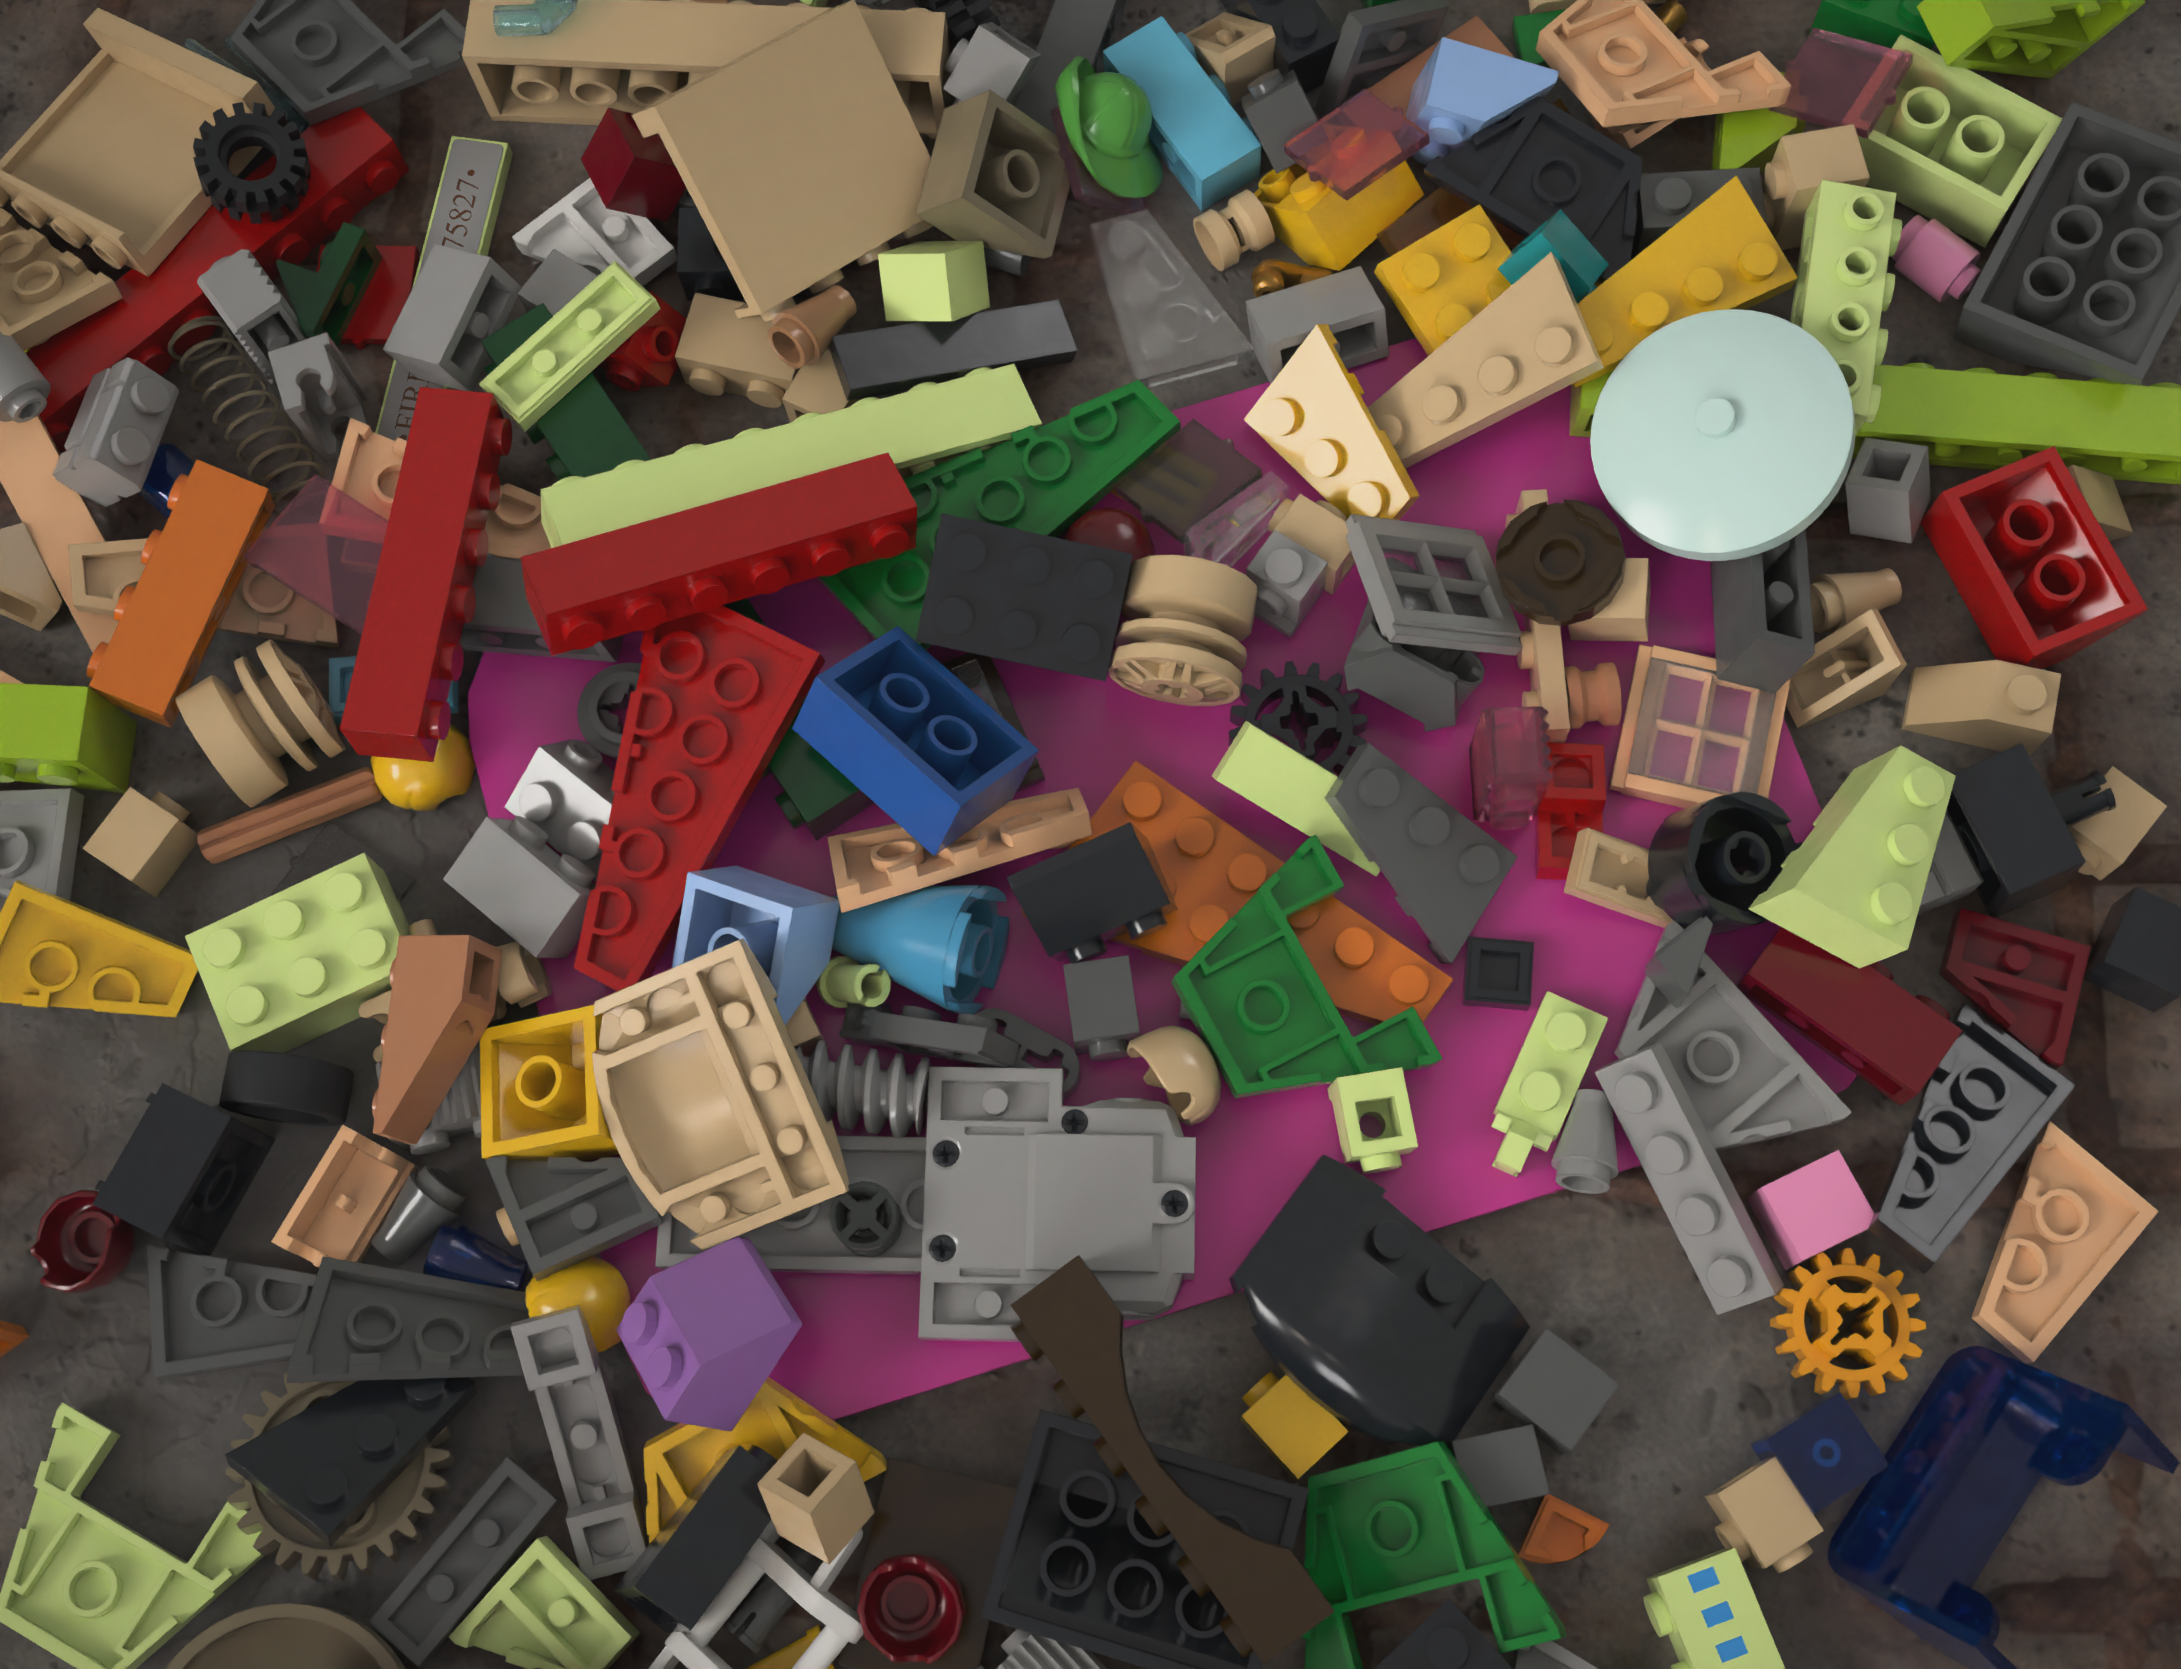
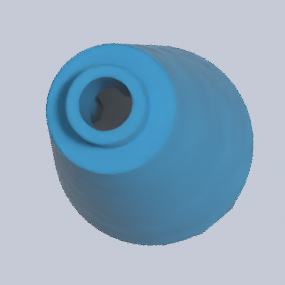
M936 885L841 913L839 905L832 949L861 965H879L878 971L886 970L890 980L952 1013L973 1015L979 1012L984 1005L974 1002L981 987L994 989L1002 968L1009 934V917L998 915L996 901L1007 902L1002 891L987 885ZM838 895L832 896V898L838 899Z

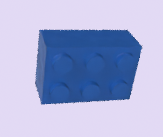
M896 626L816 676L792 728L933 856L940 853L1011 801L1039 752L1038 748L899 626Z

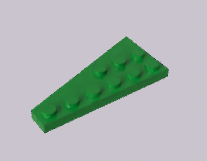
M1136 380L1071 408L1069 415L1036 429L1031 425L1011 434V440L985 451H981L979 447L904 479V482L918 506L916 548L904 551L892 558H880L843 569L831 576L816 578L874 640L899 626L916 641L942 513L1057 538L1072 523L1088 512L1180 433V420L1140 380ZM917 642L925 650L932 646L931 644Z

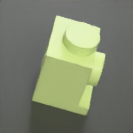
M1403 1068L1336 1078L1327 1090L1329 1100L1333 1104L1344 1165L1360 1162L1363 1174L1384 1172L1402 1167L1400 1155L1410 1154L1418 1147ZM1362 1116H1373L1380 1122L1381 1133L1379 1137L1370 1138L1361 1132L1359 1121Z

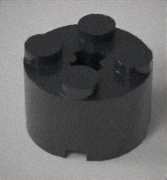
M1736 792L1704 801L1670 814L1656 831L1648 854L1649 880L1646 886L1647 895L1650 896L1656 906L1663 909L1671 919L1684 928L1690 926L1698 918H1705L1707 916L1713 923L1710 935L1723 934L1768 921L1766 918L1752 912L1748 908L1759 894L1768 890L1783 870L1781 867L1782 863L1792 851L1802 845V842L1795 843L1786 825L1792 821L1785 811L1764 796L1750 792Z

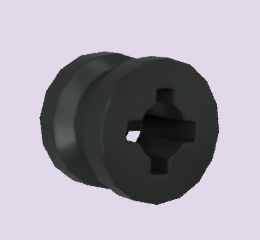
M861 1181L849 1184V1191L836 1196L831 1204L829 1218L833 1232L847 1249L857 1255L871 1257L885 1253L895 1245L901 1235L903 1218L900 1207L887 1189L877 1183ZM868 1229H871V1230H872V1231H867V1232H865V1231H860V1232L857 1234V1236L855 1235L859 1230H868Z

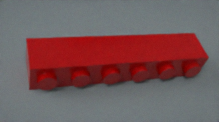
M428 387L419 388L340 725L341 732L358 755L434 762L438 740H445L448 735L451 722V710L447 702L451 681L459 680L463 669L464 656L463 648L460 644L464 623L469 624L472 622L476 608V593L472 586L477 566L482 567L485 564L488 554V535L485 530L488 512L497 509L500 499V479L497 474L500 457L509 454L512 444L511 422L508 418H504L493 393Z
M887 452L522 556L520 558L526 598L551 656L574 649H586L604 640L635 631L650 630L661 623L699 612H710L725 604L759 594H771L789 585L820 576H831L843 569L880 558H892L904 551L916 548L918 506Z

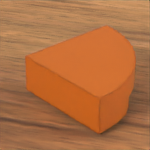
M1548 1494L1541 1497L1517 1554L1522 1560L1538 1564H1554L1569 1561L1594 1547L1603 1537L1610 1524Z

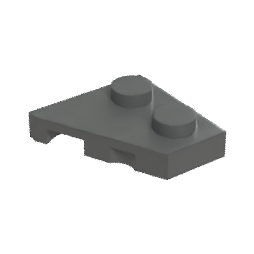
M494 1156L485 1160L532 1275L537 1281L663 1224L658 1211L638 1187L622 1158L601 1157L593 1162H583L575 1157H548V1161H510L507 1156Z

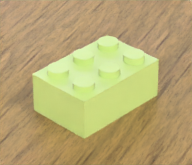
M1900 35L1842 126L1855 125L1870 176L1867 186L1873 189L1897 193L1896 201L1931 220L1935 218L1948 229L1985 248L2038 164L2063 118L1966 68L1947 66L1943 57L1938 53Z
M364 852L190 933L185 938L230 1050L232 1052L269 1051L286 1053L360 1018L358 1009L362 1003L391 990L390 968L393 960L396 958L398 938L402 935H410L408 930L409 924L387 873Z

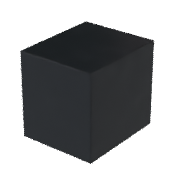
M2138 887L2124 895L2109 910L2089 956L2084 980L2152 1012H2156L2180 997L2181 907Z

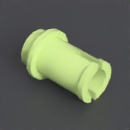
M837 956L830 959L828 966L816 981V986L823 1001L834 1008H847V1003L876 1007L887 999L891 990V980L886 970L878 971L880 966L877 964L861 965L848 957Z

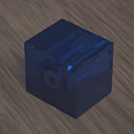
M1841 1392L1820 1399L1750 1444L1760 1460L1776 1457L1813 1514L1890 1466Z

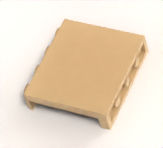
M855 0L822 12L632 114L643 138L659 134L746 303L734 310L737 318L761 315L764 322L770 321L778 313L795 306L796 303L793 296L809 287L813 294L841 281L844 276L840 268L856 260L858 265L861 266L878 259V254L891 250L887 241L898 234L903 233L905 238H910L933 227V225L916 215L931 157Z
M97 8L83 25L101 47V50L0 160V207L3 208L6 203L11 205L19 215L37 228H41L45 223L50 225L61 238L78 249L84 244L90 246L99 257L116 269H121L124 265H127L149 277L212 205L211 197H206L202 189L193 157H196L193 149L194 139H202L199 127L204 121L214 126L213 113L220 108L223 109L227 117L234 116L232 106L234 103L243 102L245 113H253L254 102L265 104L268 116H271L275 106L257 81ZM244 147L233 153L229 161L230 171L237 177L262 147Z

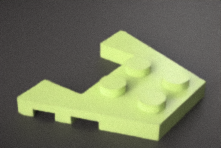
M62 1402L53 1420L52 1428H55L56 1432L47 1461H41L33 1485L38 1490L26 1529L20 1528L0 1593V1622L77 1669H136L264 1557L253 1547L262 1531L246 1535L241 1531L237 1523L249 1510H237L227 1501L187 1563L81 1499L82 1493L117 1442L120 1434L76 1408Z

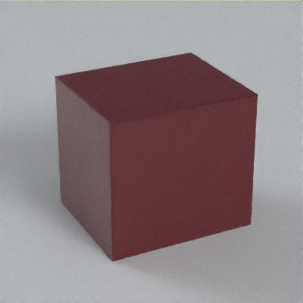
M608 107L580 159L606 209L667 222L686 189L676 166L658 133L643 138L632 117L633 113Z

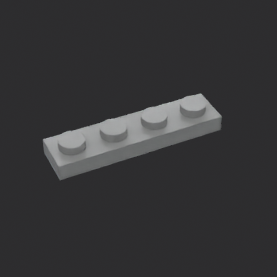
M1661 1041L1606 1064L1597 1070L1595 1074L1716 1314L1719 1315L1776 1295L1783 1288L1784 1284Z

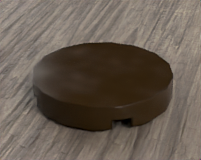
M1563 499L1564 503L1547 505L1546 501L1532 505L1510 521L1498 541L1495 569L1503 596L1519 614L1539 624L1567 626L1591 619L1612 602L1623 584L1626 555L1618 528L1603 511L1580 500Z

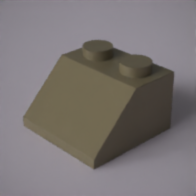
M988 90L944 109L916 215L956 241H983L984 248L1042 259L1051 257L1078 154L1064 140L992 90Z

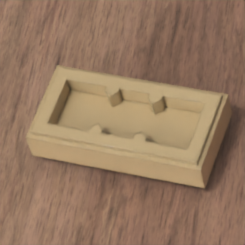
M1590 828L1578 831L1563 893L1662 928H1666L1673 921L1647 895L1649 849Z

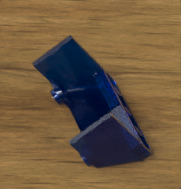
M1966 1347L1957 1351L1945 1361L1831 1538L1828 1547V1561L1832 1570L1852 1589L1950 1659L1969 1669H2017L1993 1645L2000 1630V1617L1997 1609L1984 1595L1971 1589L2041 1476L2065 1486H2076L2086 1483L2101 1472L2114 1450L2171 1474L2175 1472L2180 1462L2128 1404L1986 1347Z

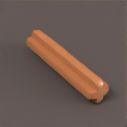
M362 767L201 829L197 833L198 845L205 859L212 864H217L378 802L383 795L376 786L373 770L370 767Z

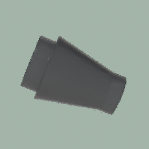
M426 1164L419 1173L411 1172L383 1225L372 1238L373 1246L390 1261L402 1265L414 1251L462 1214L460 1205L467 1198L466 1191L451 1176L434 1165Z

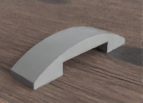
M580 1305L513 1322L510 1328L529 1391H535L567 1502L566 1523L580 1571L589 1580L627 1571L648 1547V1538L635 1478L615 1403L599 1353Z

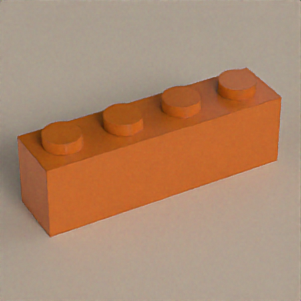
M196 459L189 476L180 474L173 484L167 502V507L172 509L166 525L163 531L154 529L148 537L141 555V564L146 565L136 587L128 585L123 590L114 611V620L119 621L109 644L105 642L98 644L87 667V677L92 678L89 687L117 707L172 728L180 711L175 697L191 688L275 508L268 488Z

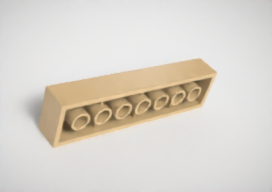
M470 0L462 57L492 121L599 125L608 107L634 114L831 8L813 7L805 3H792L787 6L754 5L740 0L732 1L728 4L701 3L692 0ZM857 5L921 138L936 140L944 109L952 106L954 96L943 89L951 75L950 72L945 70V65L952 53L946 12H932L924 8H909L905 11L877 10Z

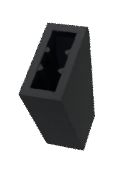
M740 1445L726 1450L612 1591L665 1633L691 1631L772 1520L757 1483L778 1460L755 1445H751L748 1451Z

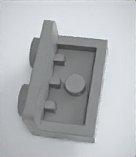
M566 740L539 746L506 803L505 808L513 815L526 818L539 826L548 835L547 842L562 855L572 856L589 867L594 872L595 878L593 880L596 881L602 855L599 843L603 824L608 825L614 798V792L611 790L614 771L602 762V755L585 742Z

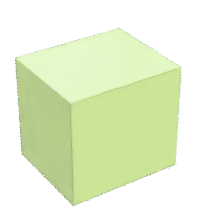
M917 241L878 254L886 321H955L990 308L983 241Z

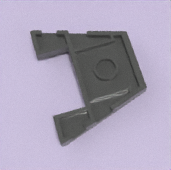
M257 0L230 37L236 51L311 126L466 65L462 57L466 29L445 9H442L400 43L395 44L351 0Z

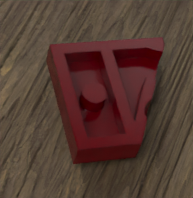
M1960 908L1953 917L1939 974L2010 1037L2056 1070L2064 1064L2091 946Z

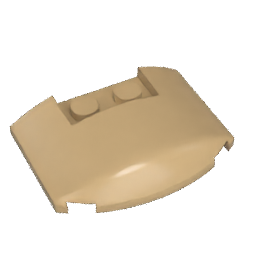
M743 938L596 1000L593 1017L603 1014L599 1050L592 1052L598 1097L613 1142L634 1181L662 1217L670 1212L674 1218L698 1233L699 1235L692 1238L690 1242L701 1250L849 1191L848 1175L832 1120L826 1122L774 1001L778 994Z

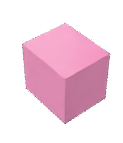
M1839 1150L1761 1187L1746 1198L1785 1270L1868 1230L1874 1215L1871 1206Z

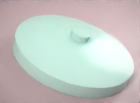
M1741 309L1714 310L1684 317L1655 331L1635 346L1617 365L1608 378L1595 407L1590 437L1591 457L1598 483L1610 507L1618 518L1643 541L1657 549L1688 559L1702 561L1742 559L1771 550L1789 541L1812 524L1829 506L1838 493L1852 461L1856 431L1855 415L1849 388L1841 369L1828 350L1811 334L1783 318L1768 313Z

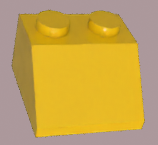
M594 1005L486 1028L480 1038L481 1149L483 1159L487 1160L494 1156H507L510 1161H548V1157H575L580 1161H588L619 1154L603 1115L593 1071L592 1052L599 1050V1037L603 1014L593 1017Z

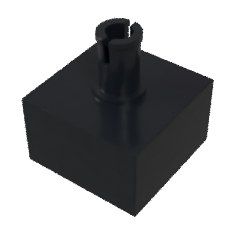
M2021 743L1953 773L1956 777L1947 810L1983 879V882L1976 888V891L1989 916L1996 918L2063 889L2086 862L2068 827L2104 811L2115 809L2116 801L2111 788L2100 792V786L2106 784L2107 780L2098 770L2068 785L2048 792L2024 745Z

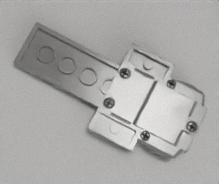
M929 1067L926 1137L837 1136L849 1184L861 1181L877 1183L887 1189L900 1207L903 1226L901 1235L893 1247L883 1254L871 1257L857 1255L847 1249L833 1232L830 1223L831 1204L835 1197L739 1236L750 1238L770 1272L921 1275L918 1333L920 1340L1019 1342L1011 1326L1017 1323L1020 1318L1011 1307V1304L1078 1255L1086 1262L1124 1315V1320H1150L1173 1308L1183 1280H1194L1196 1137H1184L1175 1109L1160 1101L1141 1098H1114L1099 1100L1085 1106H1063V1069ZM670 1212L663 1217L659 1213L663 1224L658 1226L655 1267L665 1270L712 1248L709 1247L701 1250L690 1242L692 1238L699 1235L698 1233L674 1218ZM868 1229V1230H859L855 1235L857 1236V1234H858L860 1231H865V1232H867V1231H872V1230H871V1229Z

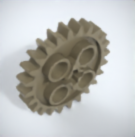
M287 1373L283 1374L284 1384L288 1393L279 1398L275 1394L263 1390L260 1395L269 1410L264 1417L245 1413L242 1419L255 1432L251 1439L232 1440L230 1446L233 1449L238 1448L356 1381L287 1383ZM446 1426L368 1507L364 1517L358 1523L349 1527L331 1547L231 1467L226 1469L225 1475L234 1482L245 1484V1487L227 1497L228 1503L237 1510L251 1509L237 1523L238 1528L246 1535L262 1531L253 1547L263 1556L279 1548L275 1564L288 1572L302 1557V1574L311 1580L317 1578L325 1562L328 1563L331 1576L337 1581H344L349 1561H355L360 1570L369 1576L373 1574L374 1570L373 1554L381 1551L394 1563L400 1560L399 1550L395 1541L402 1535L410 1541L420 1544L423 1538L420 1531L414 1525L419 1516L427 1519H439L440 1513L428 1500L430 1494L450 1493L451 1486L446 1480L436 1475V1470L454 1465L455 1458L449 1451L436 1449V1446L451 1438L452 1433L448 1426Z

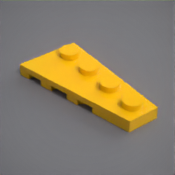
M1737 175L1577 303L1604 368L1573 383L1575 388L1614 371L1623 358L1642 340L1672 322L1684 317L1714 310H1746L1792 288L1798 277Z

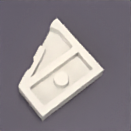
M590 178L512 236L517 248L524 255L544 261L550 252L556 249L597 276L616 261L642 286L677 261L674 247L646 217L606 209Z

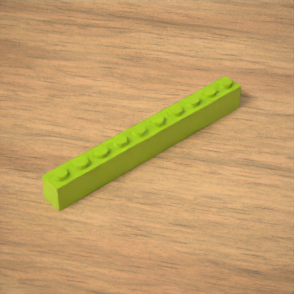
M1909 363L1903 366L1880 365L1879 367H1874L1872 383L1881 386L1879 408L1872 423L1864 422L1856 434L1852 459H1856L1865 437L1928 446L1929 465L1996 470L2055 446L2066 467L2073 464L2110 475L2114 480L2181 485V385L2162 382L2150 386L2121 384L2120 382L2100 378L2088 381L2059 379L2056 375L2045 372L2026 376L1997 374L1992 369L1982 367L1971 368L1965 371L1935 369L1927 363ZM1613 371L1575 388L1574 384H1571L1569 436L1591 437V425L1595 407Z

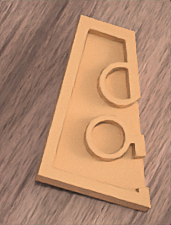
M2051 1121L2046 1122L2038 1133L1971 1318L2024 1364L2035 1362L2159 1211Z

